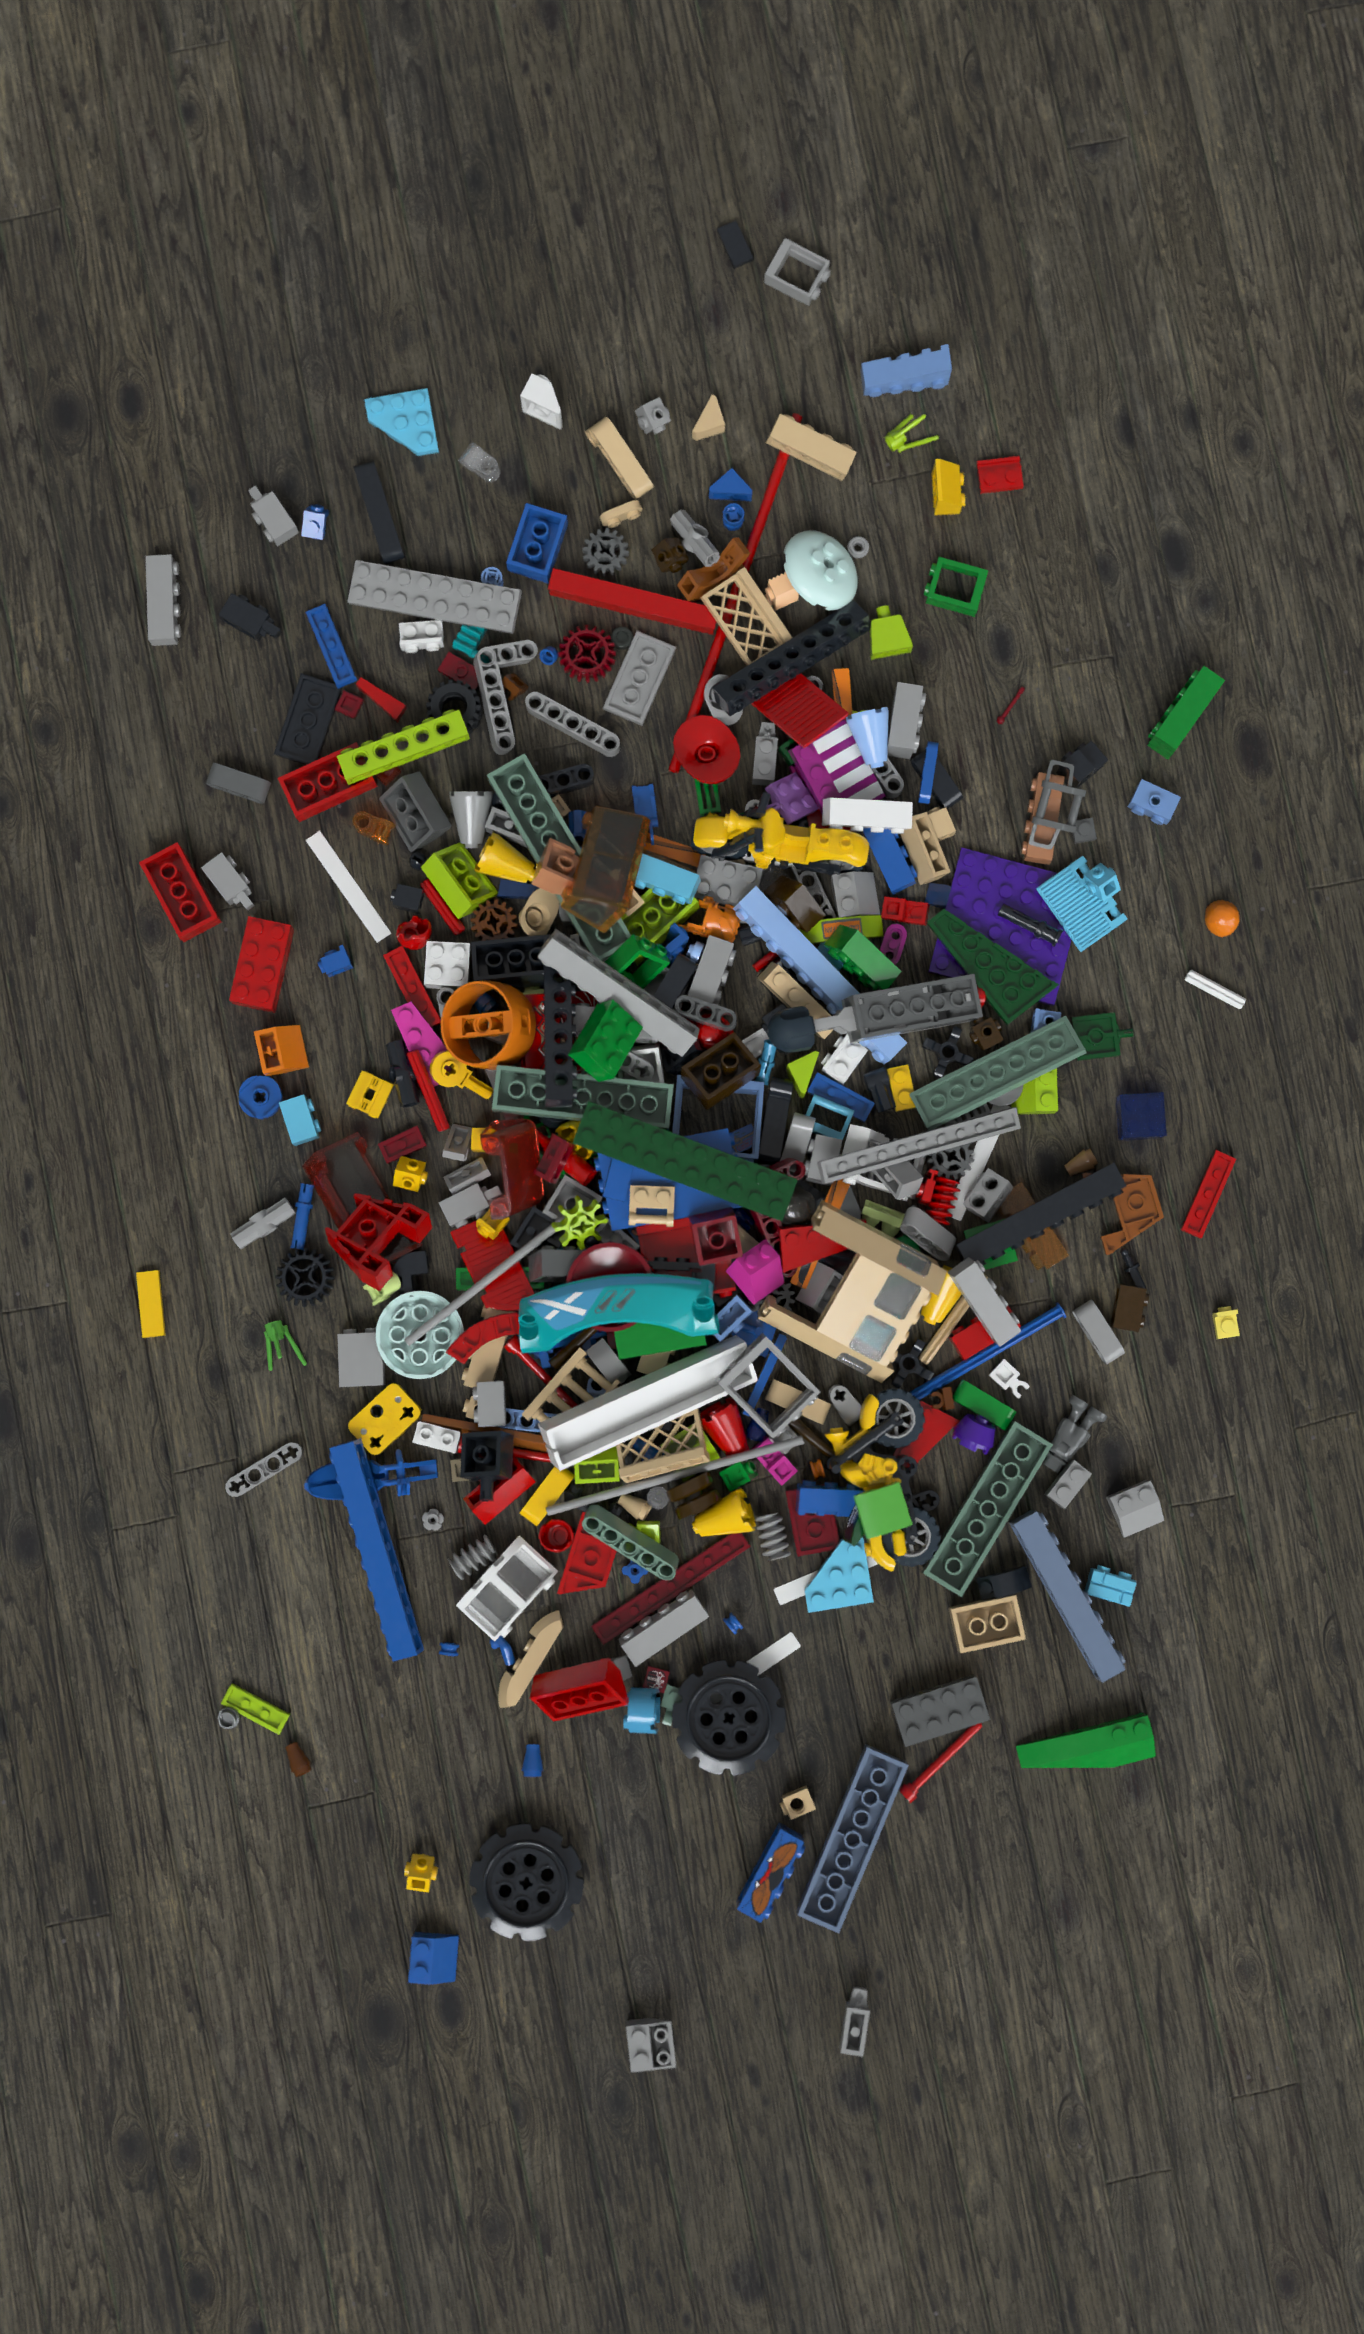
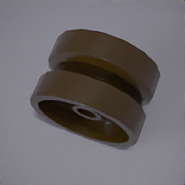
M709 1471L666 1491L670 1502H677L683 1498L685 1502L677 1505L674 1509L679 1520L690 1515H696L722 1499L715 1488L705 1492L702 1490L713 1482Z

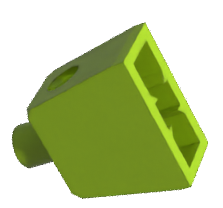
M889 606L878 607L876 609L878 619H873L870 623L871 660L910 653L913 645L902 616H891Z

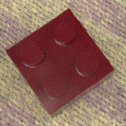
M732 1207L688 1216L699 1266L743 1257L736 1215Z

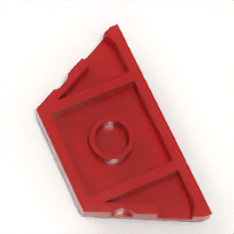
M584 1511L578 1524L557 1594L606 1587L616 1550L583 1529Z

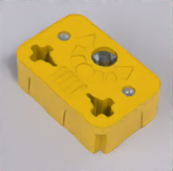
M390 1384L350 1420L348 1429L357 1439H362L363 1446L369 1453L373 1455L381 1454L422 1416V1409L399 1384ZM375 1406H382V1416H374L375 1410L373 1408ZM406 1407H413V1417L407 1416L406 1418H403L404 1414L406 1413ZM373 1437L375 1439L382 1437L381 1441L379 1442L381 1445L380 1447L372 1446V1444L374 1443V1441L372 1440Z

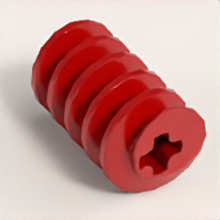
M936 1177L935 1181L940 1185L934 1186V1191L937 1193H933L931 1199L935 1202L927 1204L932 1210H926L925 1213L939 1224L950 1225L951 1223L946 1220V1217H953V1214L948 1212V1209H955L956 1207L950 1202L958 1200L953 1195V1192L961 1191L956 1187V1184L960 1183L947 1178Z

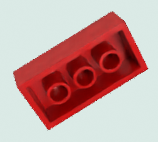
M357 742L278 778L298 822L377 787L373 776L348 785L337 756L345 749L353 748L354 750L359 748ZM360 757L357 760L358 765L366 763L364 757Z
M178 842L139 862L174 930L183 942L222 923L187 855Z
M248 916L229 998L232 1004L276 1013L294 934V928L291 925Z

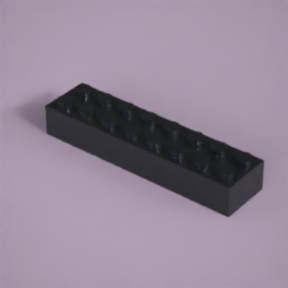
M1112 1163L954 1246L962 1261L969 1257L975 1262L978 1260L984 1266L986 1264L984 1260L989 1257L995 1260L1006 1254L1005 1249L1010 1247L1014 1250L1024 1245V1239L1030 1237L1033 1240L1045 1234L1043 1229L1050 1227L1052 1230L1064 1224L1063 1219L1069 1216L1070 1220L1084 1214V1208L1089 1207L1091 1210L1103 1204V1198L1108 1196L1110 1200L1124 1193L1122 1188L1127 1185L1115 1163Z

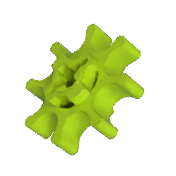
M577 1195L575 1196L576 1204L572 1209L567 1210L562 1205L558 1206L559 1211L565 1217L560 1222H552L551 1225L556 1232L565 1230L564 1235L559 1238L563 1246H567L571 1239H577L578 1247L580 1250H584V1240L588 1236H594L598 1241L602 1239L598 1231H595V1227L600 1223H607L608 1219L604 1214L594 1215L595 1211L600 1208V1204L596 1199H593L589 1206L582 1207L583 1201Z

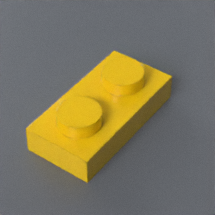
M903 1065L887 1069L890 1089L896 1105L895 1112L916 1108L909 1095L914 1092L909 1066Z

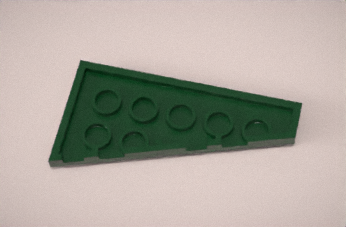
M945 909L926 923L967 975H975L976 985L985 991L986 1000L1006 1025L1010 1024L1059 986V984L1051 981L1042 975L1041 972L1033 969L997 943L992 942L979 931H975Z

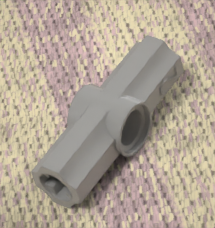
M679 510L673 514L670 521L683 538V547L695 553L705 567H711L714 563H717L720 559L719 552L707 538L708 531L703 526L696 524L685 510Z
M283 1198L267 1210L263 1209L253 1215L247 1223L237 1228L230 1235L236 1245L243 1249L258 1238H263L272 1233L279 1224L292 1217L296 1212L287 1198Z

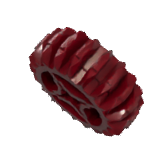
M586 624L583 631H581L580 626H577V633L570 630L569 635L571 638L564 636L563 641L565 643H560L559 648L563 650L558 652V656L563 658L559 661L560 665L565 666L563 668L565 673L570 672L571 679L578 675V682H581L583 677L586 679V683H590L591 677L597 682V675L605 678L604 670L611 672L612 668L610 665L615 664V659L612 658L616 656V651L612 650L615 644L610 642V635L604 637L605 630L602 629L597 633V626L589 630V626ZM591 639L595 641L591 644H587L583 640ZM576 644L579 653L571 661L570 651ZM603 647L605 656L599 664L595 656L599 653V649ZM583 650L588 651V653L591 651V657H587V655L584 657ZM583 664H588V665H590L592 668H591V669H583V668H580V666L583 665Z

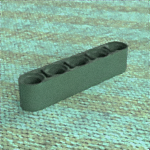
M591 1505L587 1508L582 1522V1527L586 1532L660 1579L671 1580L675 1577L679 1558L675 1553L603 1507Z

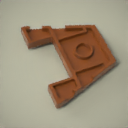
M1083 1173L1081 1175L1082 1178H1085L1093 1173ZM1121 1174L1127 1186L1122 1188L1124 1193L1114 1197L1113 1201L1122 1231L1100 1237L1106 1256L1164 1218L1151 1175Z

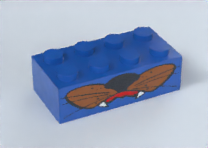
M780 1822L778 1823L736 1901L737 1910L760 1923L763 1918L768 1919L773 1909L772 1901L774 1898L778 1899L784 1889L782 1885L785 1877L789 1879L793 1873L795 1858L800 1859L805 1850L801 1834Z

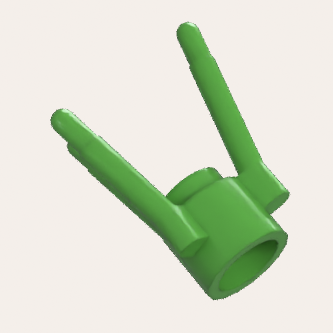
M281 1320L264 1325L266 1329L264 1335L266 1338L269 1371L273 1370L271 1342H274L277 1356L281 1359L282 1354L279 1340L284 1338L283 1334L287 1337L301 1363L304 1366L307 1365L301 1351L289 1333L287 1325L283 1326Z

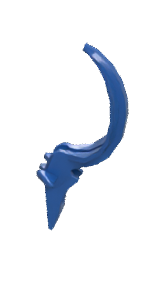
M400 1449L396 1450V1464L380 1465L376 1461L368 1460L377 1492L383 1486L396 1485L397 1496L410 1495V1482L438 1478L436 1460L402 1463L404 1461ZM330 1463L313 1471L304 1482L305 1490L317 1498L342 1500L343 1492L341 1486L336 1481L337 1472L335 1466ZM419 1466L420 1476L406 1477L405 1468ZM396 1469L397 1478L389 1480L388 1470Z

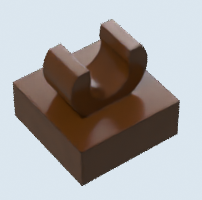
M515 673L505 675L502 679L504 692L507 689L511 692L508 698L509 701L514 700L518 695L524 694L529 688Z
M951 1387L939 1388V1392H932L930 1394V1397L937 1396L939 1398V1403L932 1405L933 1409L941 1407L942 1410L955 1409Z

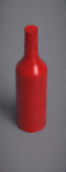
M529 1125L525 1132L541 1144L545 1153L552 1138L546 1137L532 1125ZM574 1150L563 1169L582 1186L588 1185L597 1173L596 1168Z

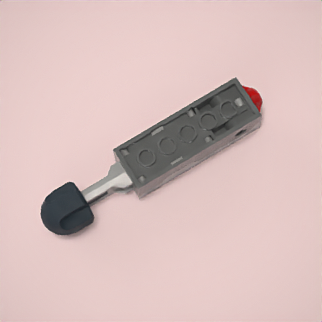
M974 974L856 994L841 1000L842 1010H837L831 1017L813 1020L809 1010L804 1006L778 1011L768 1024V1037L776 1048L784 1052H798L811 1049L815 1043L814 1034L833 1029L840 1034L848 1033L850 1043L966 1023L983 1017L981 1008L986 1002V994L982 988L976 985Z

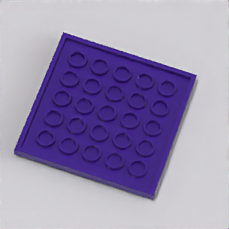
M961 848L945 910L1060 986L1071 938L1036 890L1037 887L1057 873ZM1005 903L1040 922L1045 920L1048 925L1058 930L1062 929L1063 932L1055 947L1052 946V943L1042 938H1035L1034 933L998 916L1002 905ZM937 938L928 973L947 978L967 975ZM1059 986L1038 1002L1054 1006Z

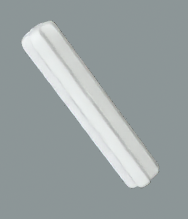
M1190 970L1185 977V981L1238 1009H1241L1245 1004L1246 999L1193 970Z

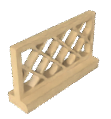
M745 567L701 597V600L746 666L753 663L746 655L747 648L759 650L758 658L756 659L758 660L792 639V636ZM733 581L739 588L738 596L726 593L727 586ZM712 595L722 596L721 607L712 605L708 598ZM725 598L737 600L735 610L724 608ZM740 601L750 604V613L739 611ZM723 612L735 614L733 625L726 624L722 620ZM738 615L749 618L748 628L736 626ZM752 618L762 622V631L751 629ZM735 630L747 632L745 643L735 639ZM750 633L761 635L760 646L748 644ZM764 637L773 638L777 646L772 649L763 647Z
M698 1408L671 1420L676 1425L669 1435L661 1430L664 1425L662 1424L653 1428L655 1431L649 1440L638 1435L633 1437L627 1446L623 1443L616 1445L620 1465V1478L625 1483L709 1462L710 1457L706 1449ZM694 1415L695 1423L691 1429L682 1425L686 1417ZM680 1427L688 1431L682 1442L673 1438ZM658 1433L667 1437L661 1448L652 1443ZM692 1434L699 1438L700 1446L694 1448L686 1446ZM638 1438L646 1442L640 1454L631 1449ZM672 1440L680 1446L675 1453L669 1454L665 1449ZM650 1445L659 1450L652 1459L644 1457ZM629 1451L638 1456L633 1464L625 1465V1457Z

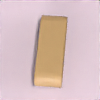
M773 1379L765 1400L786 1409L803 1392ZM817 1398L812 1405H807L802 1410L801 1416L823 1425L832 1404Z

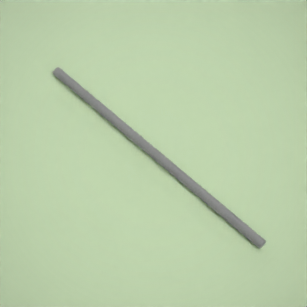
M801 1435L548 1506L546 1511L548 1516L799 1446L804 1444Z

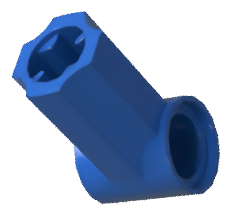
M574 810L569 812V830L576 841L581 840L584 842V845L580 848L581 850L589 845L587 811Z

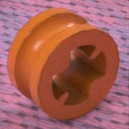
M817 1459L815 1463L809 1462L815 1481L819 1477H826L820 1459Z

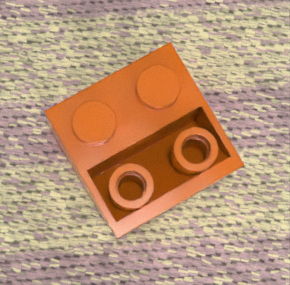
M300 1025L278 1026L254 1031L262 1072L265 1076L269 1077L309 1068Z

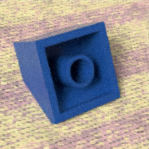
M414 1932L411 1944L408 1983L431 1985L455 1982L459 1935Z

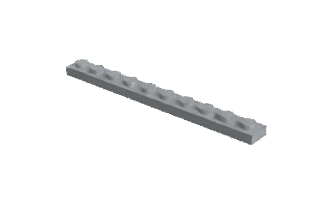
M1008 1108L818 1161L821 1181L823 1184L1021 1129L1017 1108Z

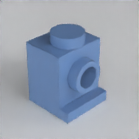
M1036 1008L1033 1011L1030 1033L1046 1026V1018H1051L1053 1022L1060 1019L1061 1012Z

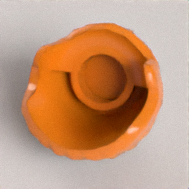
M1217 900L1210 903L1206 908L1205 923L1208 930L1214 935L1227 937L1238 927L1240 921L1239 912L1232 903Z

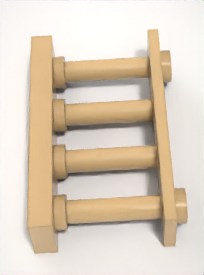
M579 1348L521 1415L528 1421L532 1418L540 1422L549 1419L541 1408L546 1401L548 1403L552 1402L562 1412L572 1409L557 1396L556 1390L561 1384L563 1386L566 1385L585 1402L594 1399L572 1379L573 1376L570 1374L575 1368L578 1370L582 1369L606 1390L605 1393L618 1388L620 1382L616 1379L611 1384L586 1362L585 1356L587 1353Z

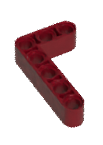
M786 1158L766 1167L798 1180L805 1175L806 1171L804 1164L794 1158ZM796 1164V1171L790 1174L789 1169L791 1165ZM750 1210L762 1241L766 1239L774 1247V1244L779 1241V1228H782L780 1220ZM772 1221V1229L770 1231H766L767 1223ZM779 1248L776 1252H777L778 1255L780 1256V1261H781V1254H780V1248ZM797 1268L784 1272L783 1276L792 1277L796 1273Z

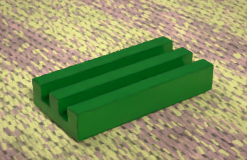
M694 778L700 816L709 812L712 814L721 813L717 784H712L716 807L712 808L709 786L704 783L707 809H703L700 783Z

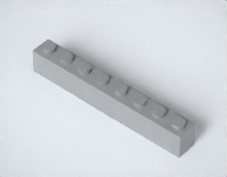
M557 929L554 930L541 947L538 958L544 965L554 968L563 978L570 979L576 983L582 991L592 994L598 1002L601 1003L612 999L616 1001L643 1027L642 1030L647 1032L653 1040L660 1041L666 1045L672 1053L683 1057L697 1040L700 1028Z

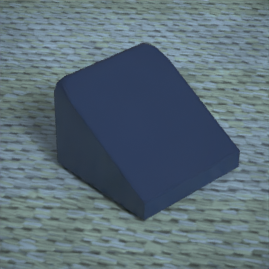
M929 883L924 903L945 909L952 886Z

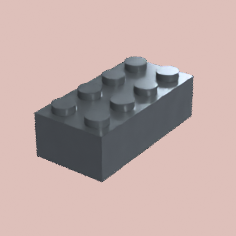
M974 1674L890 1701L905 1747L990 1720L977 1677Z

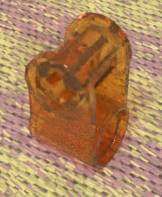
M363 811L356 813L353 817L354 828L359 834L369 837L380 844L388 845L389 835L392 829L396 827L394 823ZM360 819H367L369 823L366 827L361 828L357 826Z

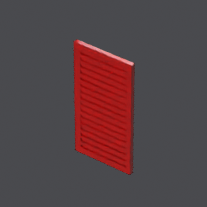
M801 673L780 685L777 689L767 693L758 701L751 703L803 748H806L849 716V713Z

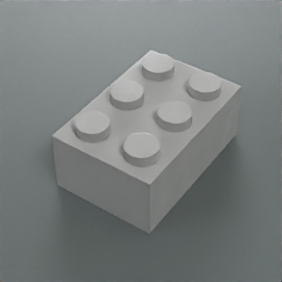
M897 682L888 730L887 756L911 759L912 753L916 754L920 735H916V732L919 733L923 720V714H919V712H922L926 699V693H922L923 686Z
M709 935L688 996L719 1005L722 991H719L721 986L725 987L729 976L727 967H732L736 957V951L733 950L734 943Z

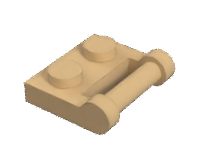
M630 1185L629 1225L635 1226L636 1223L667 1224V1227H673L675 1187ZM636 1208L667 1209V1216L637 1215Z

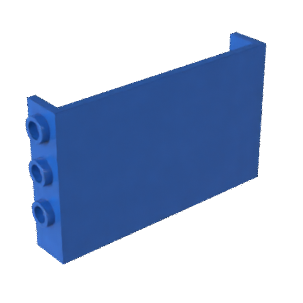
M728 1128L684 1136L685 1138L738 1157L737 1154L732 1152L735 1139L733 1132L729 1133ZM598 1153V1157L594 1158L596 1171L601 1170L602 1179H599L598 1183L600 1193H602L611 1157ZM635 1166L632 1169L625 1202L610 1198L602 1201L604 1214H609L612 1231L647 1225L636 1223L635 1226L629 1225L630 1185L675 1187L674 1219L732 1207V1209L742 1207ZM636 1208V1214L667 1216V1209Z

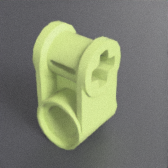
M392 1272L393 1276L381 1291L367 1284L363 1286L364 1290L369 1292L373 1300V1306L387 1300L400 1289L401 1283L397 1274Z

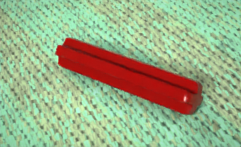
M429 879L424 880L420 887L454 935L461 934L465 930L464 925L452 912Z

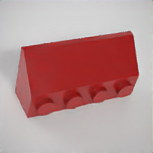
M609 1658L534 1675L530 1699L553 1722L617 1708L629 1703L621 1670Z

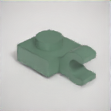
M668 1684L666 1685L660 1706L666 1708L662 1724L671 1726L673 1703L680 1702L683 1698L678 1693V1687Z

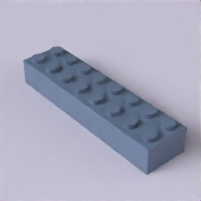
M1030 1510L1008 1522L1094 1677L1103 1683L1126 1670L1123 1666L1126 1662L1120 1651H1117L1112 1646L1115 1642L1111 1634L1101 1626L1104 1623L1101 1616L1090 1607V1604H1092L1091 1598L1086 1591L1084 1592L1080 1589L1079 1584H1081L1078 1575L1076 1572L1070 1571L1067 1566L1070 1564L1068 1557L1064 1552L1062 1553L1058 1550L1057 1545H1059V1541L1053 1532H1048L1046 1528L1048 1522L1043 1513Z
M865 1744L797 1907L798 1916L837 1933L840 1932L908 1768L906 1761Z

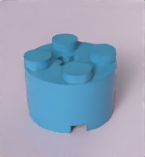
M631 1688L627 1692L629 1703L625 1705L628 1706V1715H624V1729H628L630 1733H658L659 1728H654L655 1723H660L661 1703L660 1697H656V1693H659L658 1688Z

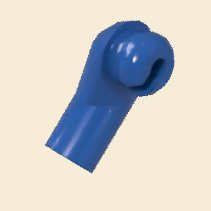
M501 1635L496 1641L490 1638V1644L493 1649L500 1647L505 1665L514 1664L516 1660L512 1648L505 1638Z

